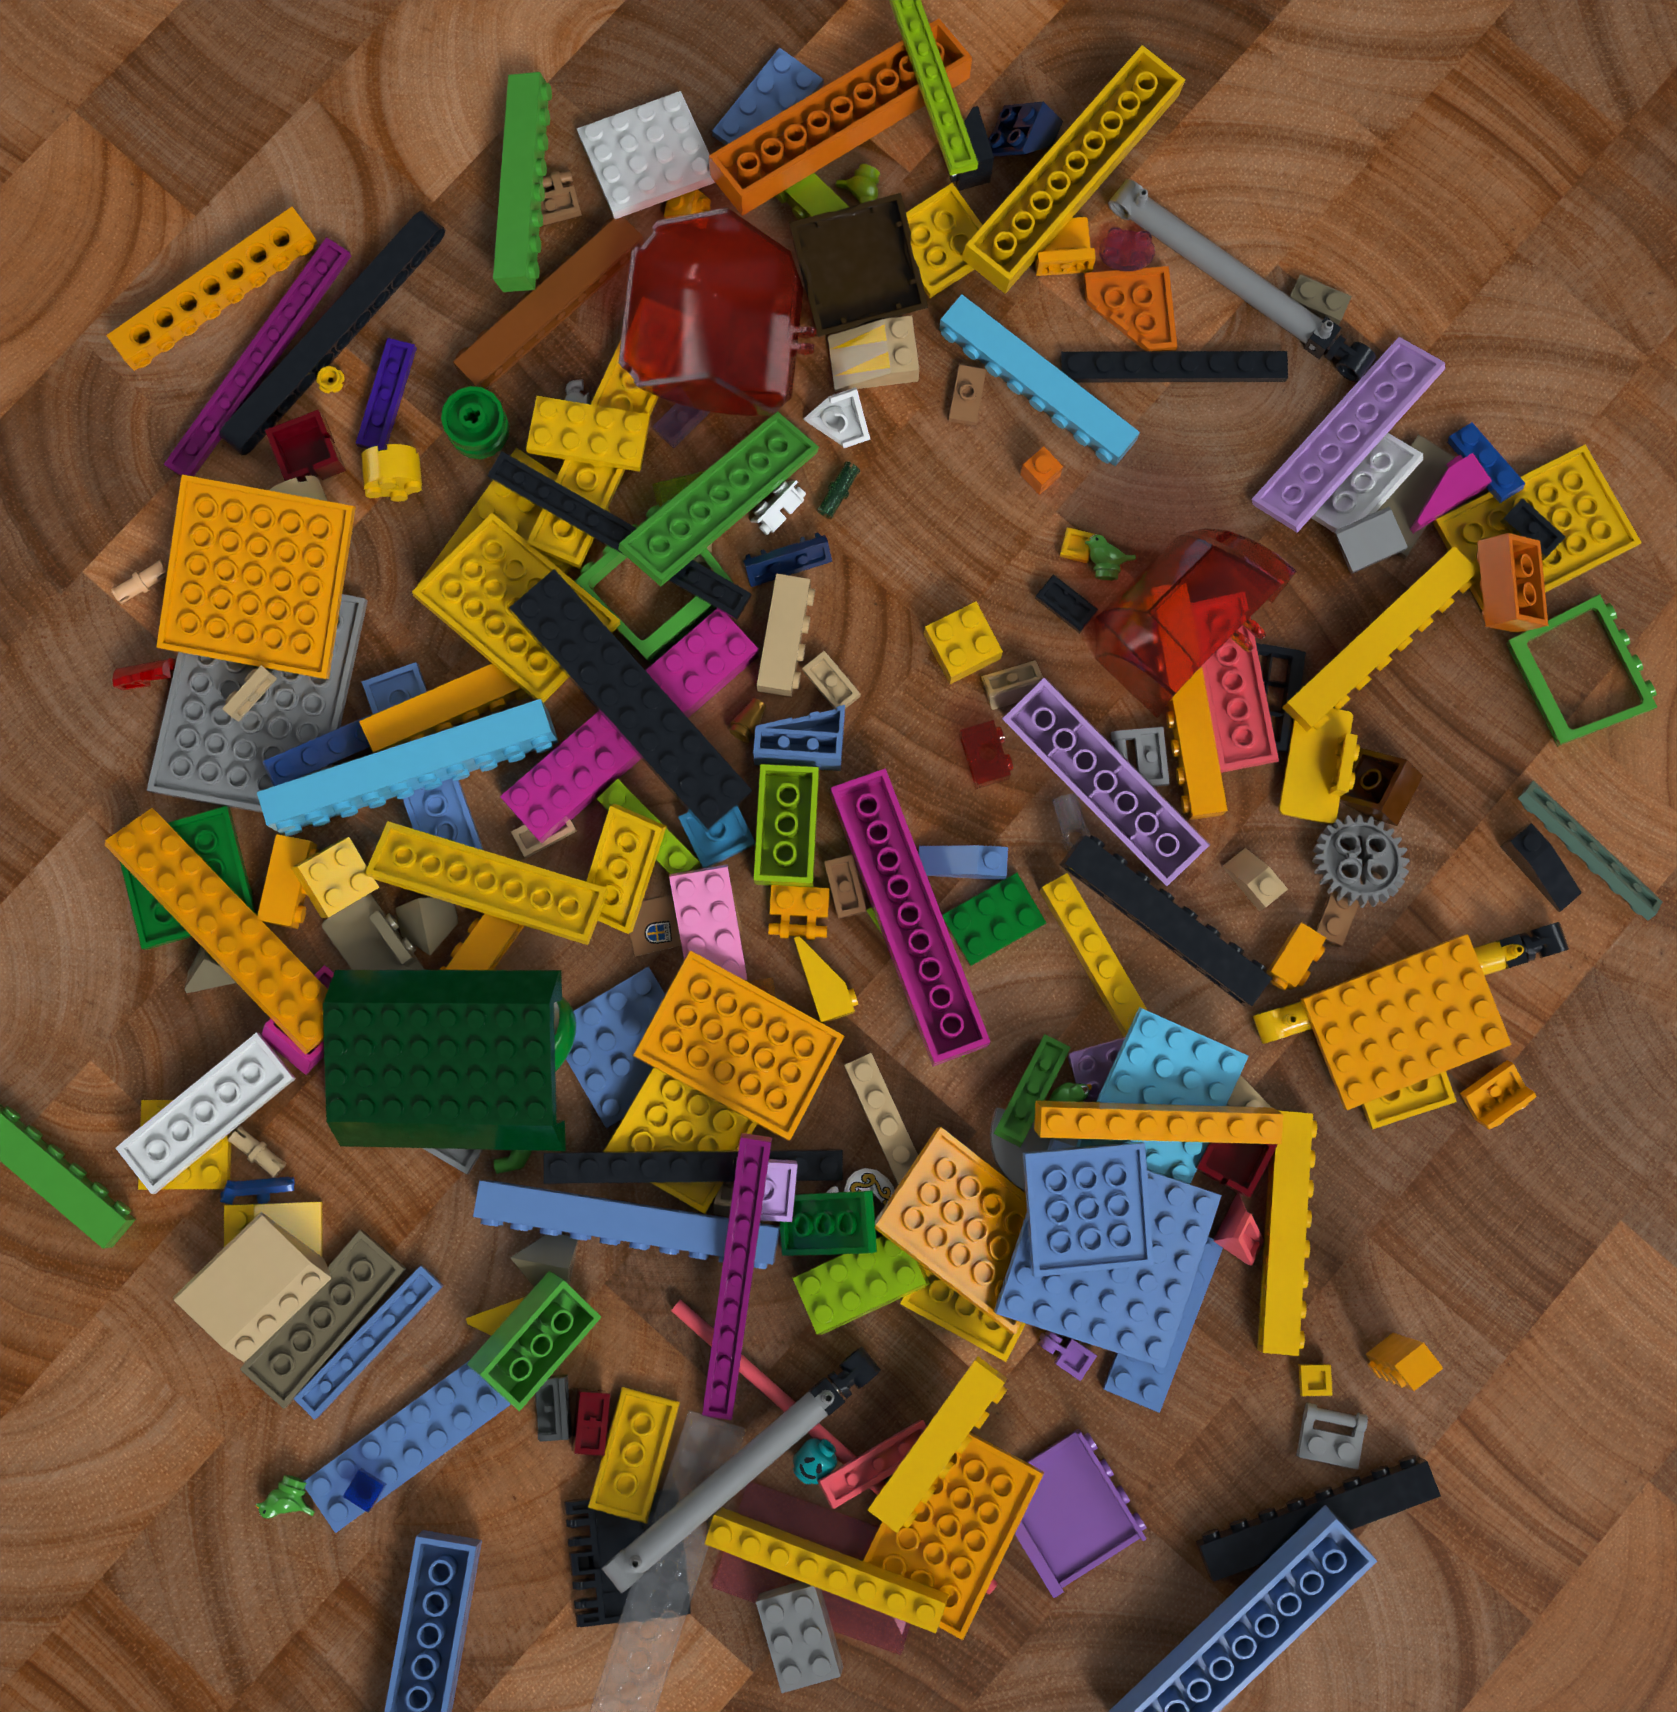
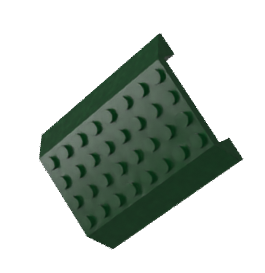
M335 970L323 1001L326 1122L339 1145L344 1147L565 1151V1120H557L554 1033V1002L562 1000L561 970Z

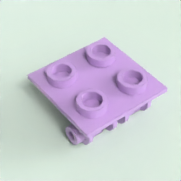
M1125 1037L1073 1051L1067 1056L1069 1065L1073 1069L1076 1084L1083 1083L1092 1086L1088 1097L1083 1102L1097 1101Z

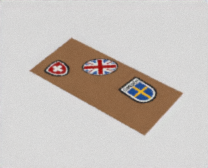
M732 887V893H733V899H734V904H735V910H736V916H737V921H738V927H739V932H741V931H743V930H742L741 921H740V917H739V913H738V909H737V904H736V900H735V896H734V892H733V887ZM672 895L642 902L633 932L630 933L635 957L682 946Z

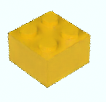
M977 601L925 626L924 636L949 684L1000 660L1003 651Z
M349 837L338 840L291 868L321 918L331 917L379 888L376 881L365 874L367 866Z

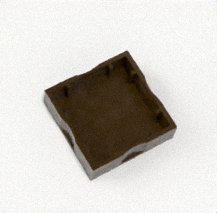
M901 193L834 212H826L789 222L817 337L928 308L920 270L912 252L911 232Z

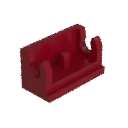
M577 1388L571 1448L574 1454L605 1456L610 1393H606L604 1390L589 1391L586 1388Z

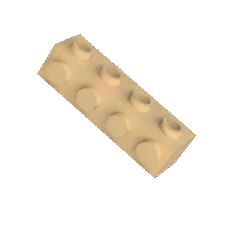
M776 574L757 680V690L759 692L792 697L793 689L799 688L801 672H796L797 663L804 660L806 644H801L803 633L808 634L811 617L806 616L807 606H813L815 589L811 588L810 579Z

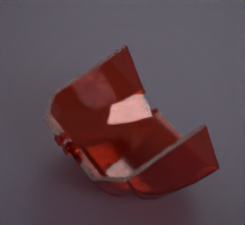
M727 207L656 221L652 226L654 232L641 248L636 246L631 252L618 363L627 370L635 380L634 383L638 388L660 398L684 406L721 414L741 416L774 415L792 398L797 354H812L815 347L811 343H798V337L805 339L814 338L816 336V328L800 327L804 289L791 251Z
M1204 528L1179 535L1096 616L1095 659L1158 718L1184 684L1230 638L1245 651H1252L1253 645L1251 641L1238 632V629L1243 625L1255 637L1263 639L1266 636L1265 631L1250 617L1267 600L1273 603L1297 573V570L1261 543L1228 530Z

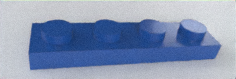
M371 714L264 760L262 763L273 786L298 779L370 747L359 721L371 716Z

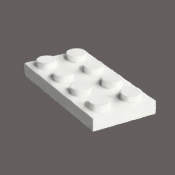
M1387 433L1311 518L1335 533L1336 530L1376 513L1423 461V453Z

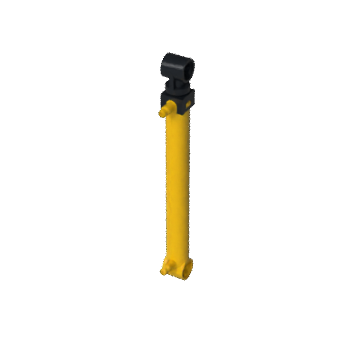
M1560 922L1531 930V937L1527 933H1522L1475 947L1474 950L1484 976L1533 961L1536 958V953L1539 954L1540 958L1569 950ZM1302 1001L1253 1016L1262 1044L1312 1029Z

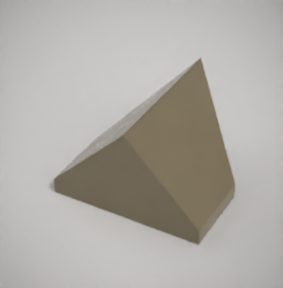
M433 897L418 898L395 908L401 936L403 938L407 937L413 945L428 955H431L454 927L459 924L455 904Z
M201 946L188 971L185 991L186 993L236 983Z
M564 1234L558 1236L544 1235L510 1258L533 1287L540 1282L548 1271L562 1278L570 1286L579 1240L569 1238V1235Z

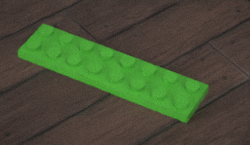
M777 411L619 543L618 550L661 587L816 455L819 446Z

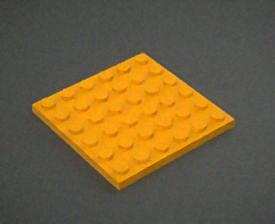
M182 475L156 648L258 667L262 665L264 668L329 679L356 506Z

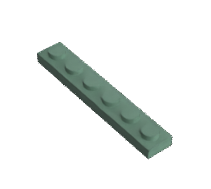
M1534 780L1525 787L1518 797L1525 810L1535 814L1549 832L1556 834L1564 842L1570 852L1577 854L1586 862L1591 872L1602 877L1615 894L1621 895L1636 914L1642 915L1647 921L1657 914L1663 901Z

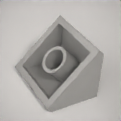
M1390 506L1335 531L1350 574L1408 548Z

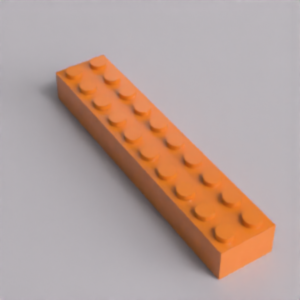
M938 18L929 25L953 89L970 78L972 56ZM903 40L709 155L711 178L742 216L925 106Z

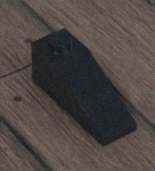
M1532 823L1520 828L1500 846L1558 912H1561L1582 893L1553 846Z

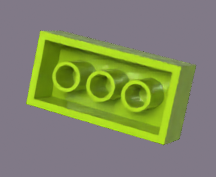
M760 764L754 865L755 885L813 887L819 767Z
M885 1236L876 1239L877 1253L843 1254L794 1277L793 1280L816 1334L823 1335L931 1285L923 1266Z

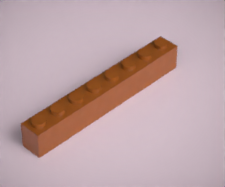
M624 216L618 219H608L603 224L600 232L594 237H588L574 255L565 257L556 271L546 274L535 290L526 292L511 311L506 310L503 312L494 326L483 330L478 335L476 342L469 348L465 347L458 352L456 359L453 361L458 373L471 386L483 387L487 390L646 248L643 236Z

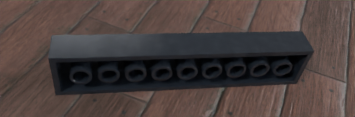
M555 569L509 607L511 614L706 832L712 829L751 794L752 789Z

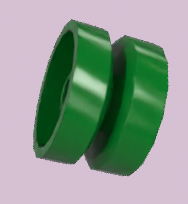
M469 386L459 389L448 397L442 408L441 421L444 431L452 445L464 456L474 459L491 457L499 452L507 442L510 430L507 415L494 393L485 388Z

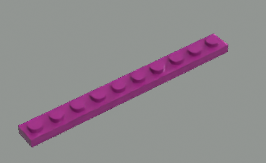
M327 237L165 461L164 465L180 477L182 475L193 477L196 475L222 439L219 434L224 424L259 387L352 257L349 251Z
M741 1133L702 1416L732 1420L772 1137Z

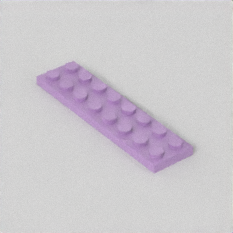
M1398 337L1252 498L1253 505L1298 533L1445 370V362Z

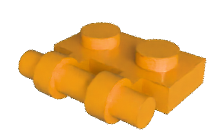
M771 885L770 915L781 916V924L769 923L768 935H780V938L788 939L789 936H804L806 940H815V937L827 938V926H816V918H828L830 889ZM790 916L807 917V925L790 924Z

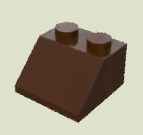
M1360 748L1358 759L1356 762H1353L1352 772L1355 773L1354 786L1348 793L1340 796V802L1368 817L1372 816L1374 820L1398 826L1423 775L1406 759Z

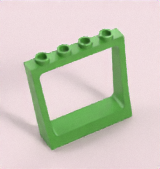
M670 500L665 502L661 507L659 505H655L652 508H650L646 513V520H648L652 515H654ZM633 524V525H632V526H634V527H636V528L639 527L637 524ZM607 546L602 552L603 557L596 563H587L581 569L582 575L575 582L619 618L594 592V586L627 558ZM707 548L704 549L700 554L712 570L732 582ZM695 596L645 640H640L621 620V624L617 629L653 664L717 608Z
M1600 594L1548 620V626L1526 631L1508 640L1506 643L1557 747L1657 708L1653 699L1657 695L1656 690L1650 680L1644 682L1639 672L1643 670L1642 662L1636 654L1631 656L1627 645L1630 644V639L1623 628L1617 629L1613 621L1617 619L1615 609L1611 603L1605 605ZM1592 610L1598 615L1641 702L1638 706L1573 730L1568 727L1527 643Z

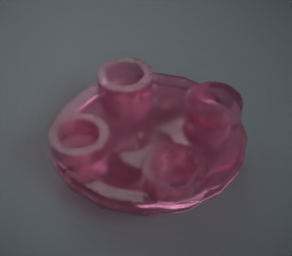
M1114 227L1108 230L1107 237L1100 244L1099 255L1102 261L1112 269L1136 271L1152 262L1155 256V246L1152 243V235L1147 231H1123L1121 228Z

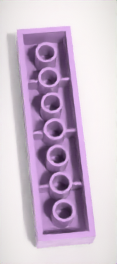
M1043 678L1002 718L1166 886L1210 846V843L1048 679Z

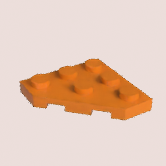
M1169 266L1089 272L1084 274L1086 304L1144 351H1176L1177 337Z

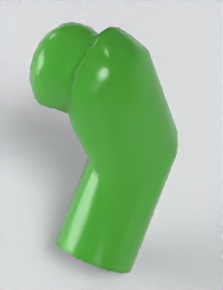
M512 1150L509 1157L494 1159L496 1174L523 1168L532 1150Z

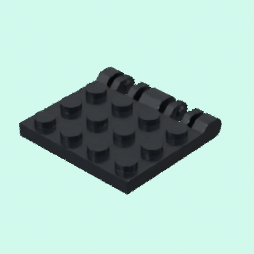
M678 1488L656 1490L647 1524L588 1508L590 1498L573 1499L564 1502L565 1515L588 1513L589 1515L566 1519L567 1527L577 1528L590 1525V1535L573 1536L568 1539V1546L592 1545V1549L577 1550L569 1553L571 1575L595 1574V1578L573 1581V1589L596 1588L597 1597H584L574 1601L575 1609L598 1607V1610L575 1613L576 1627L691 1614L684 1539L623 1593L619 1592L601 1569L616 1554L630 1545L680 1502Z

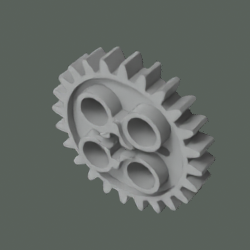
M1348 815L1343 820V823L1337 819L1332 826L1328 825L1323 831L1324 834H1321L1317 839L1319 844L1314 847L1313 851L1318 855H1315L1312 862L1319 864L1314 873L1323 874L1324 877L1319 883L1320 885L1329 883L1328 894L1334 891L1338 892L1337 901H1340L1345 896L1348 897L1349 906L1355 900H1358L1360 908H1363L1368 900L1371 906L1375 907L1379 900L1385 903L1390 898L1389 895L1394 897L1399 891L1398 888H1401L1405 883L1402 878H1405L1409 871L1403 867H1406L1410 861L1401 856L1406 853L1407 848H1398L1397 845L1402 838L1393 839L1391 837L1394 832L1393 828L1388 831L1383 830L1384 821L1376 826L1372 816L1367 822H1363L1362 816L1358 815L1353 822L1352 818ZM1359 838L1362 840V846H1360ZM1340 843L1347 844L1351 850L1343 849ZM1369 844L1375 845L1379 852L1373 851ZM1342 870H1347L1348 872H1350L1352 878L1346 877L1342 873ZM1371 871L1377 872L1381 879L1373 877Z

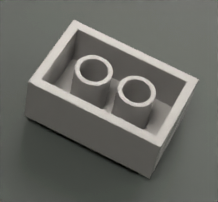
M799 1581L761 1592L756 1600V1605L781 1693L841 1677L843 1663L822 1590Z

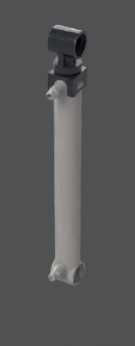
M1126 179L1109 200L1108 206L1114 214L1121 219L1131 220L1274 321L1306 344L1304 349L1320 360L1328 349L1329 351L1325 358L1329 361L1333 357L1339 360L1336 364L1337 371L1349 381H1360L1376 360V355L1372 349L1361 342H1353L1351 346H1348L1344 343L1347 337L1343 334L1335 340L1342 329L1339 325L1327 317L1322 320L1148 197V191L1137 182Z
M862 1346L855 1350L839 1365L843 1371L838 1375L832 1371L828 1375L832 1384L827 1378H822L808 1390V1393L630 1545L609 1560L601 1569L619 1592L623 1593L662 1557L825 1417L830 1416L844 1404L845 1400L839 1393L848 1399L852 1395L849 1389L853 1385L860 1389L872 1380L881 1369Z

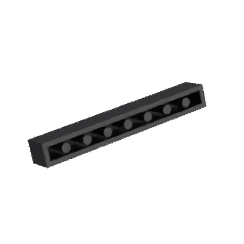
M1084 835L1078 838L1059 864L1062 868L1241 1005L1249 1007L1254 1005L1272 980V977L1265 973L1267 968L1254 959L1249 961L1243 956L1244 950L1233 942L1227 944L1219 938L1221 933L1209 924H1206V926L1202 925L1196 920L1198 915L1185 906L1180 908L1173 902L1175 898L1169 892L1162 888L1158 891L1150 885L1151 879L1140 871L1135 873L1127 867L1128 862L1119 854L1113 853L1111 855L1103 849L1105 844L1097 837Z
M1410 1455L1400 1459L1399 1465L1388 1468L1387 1465L1377 1467L1370 1471L1372 1475L1360 1479V1476L1348 1478L1342 1482L1343 1486L1338 1488H1321L1314 1492V1497L1306 1500L1303 1497L1292 1499L1286 1502L1287 1507L1277 1511L1275 1508L1265 1509L1258 1513V1518L1247 1521L1246 1518L1236 1520L1229 1524L1231 1528L1221 1532L1218 1529L1204 1532L1201 1535L1202 1539L1197 1540L1196 1544L1208 1576L1215 1582L1265 1563L1324 1505L1350 1530L1441 1497L1428 1461L1421 1457L1417 1458L1416 1455Z

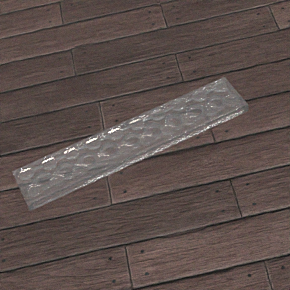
M688 1410L650 1527L740 1451L746 1428ZM714 1514L647 1570L630 1587L589 1712L656 1711L709 1547L704 1543Z

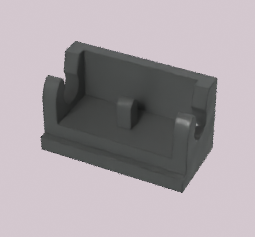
M568 1375L550 1376L536 1392L538 1440H569L572 1436Z

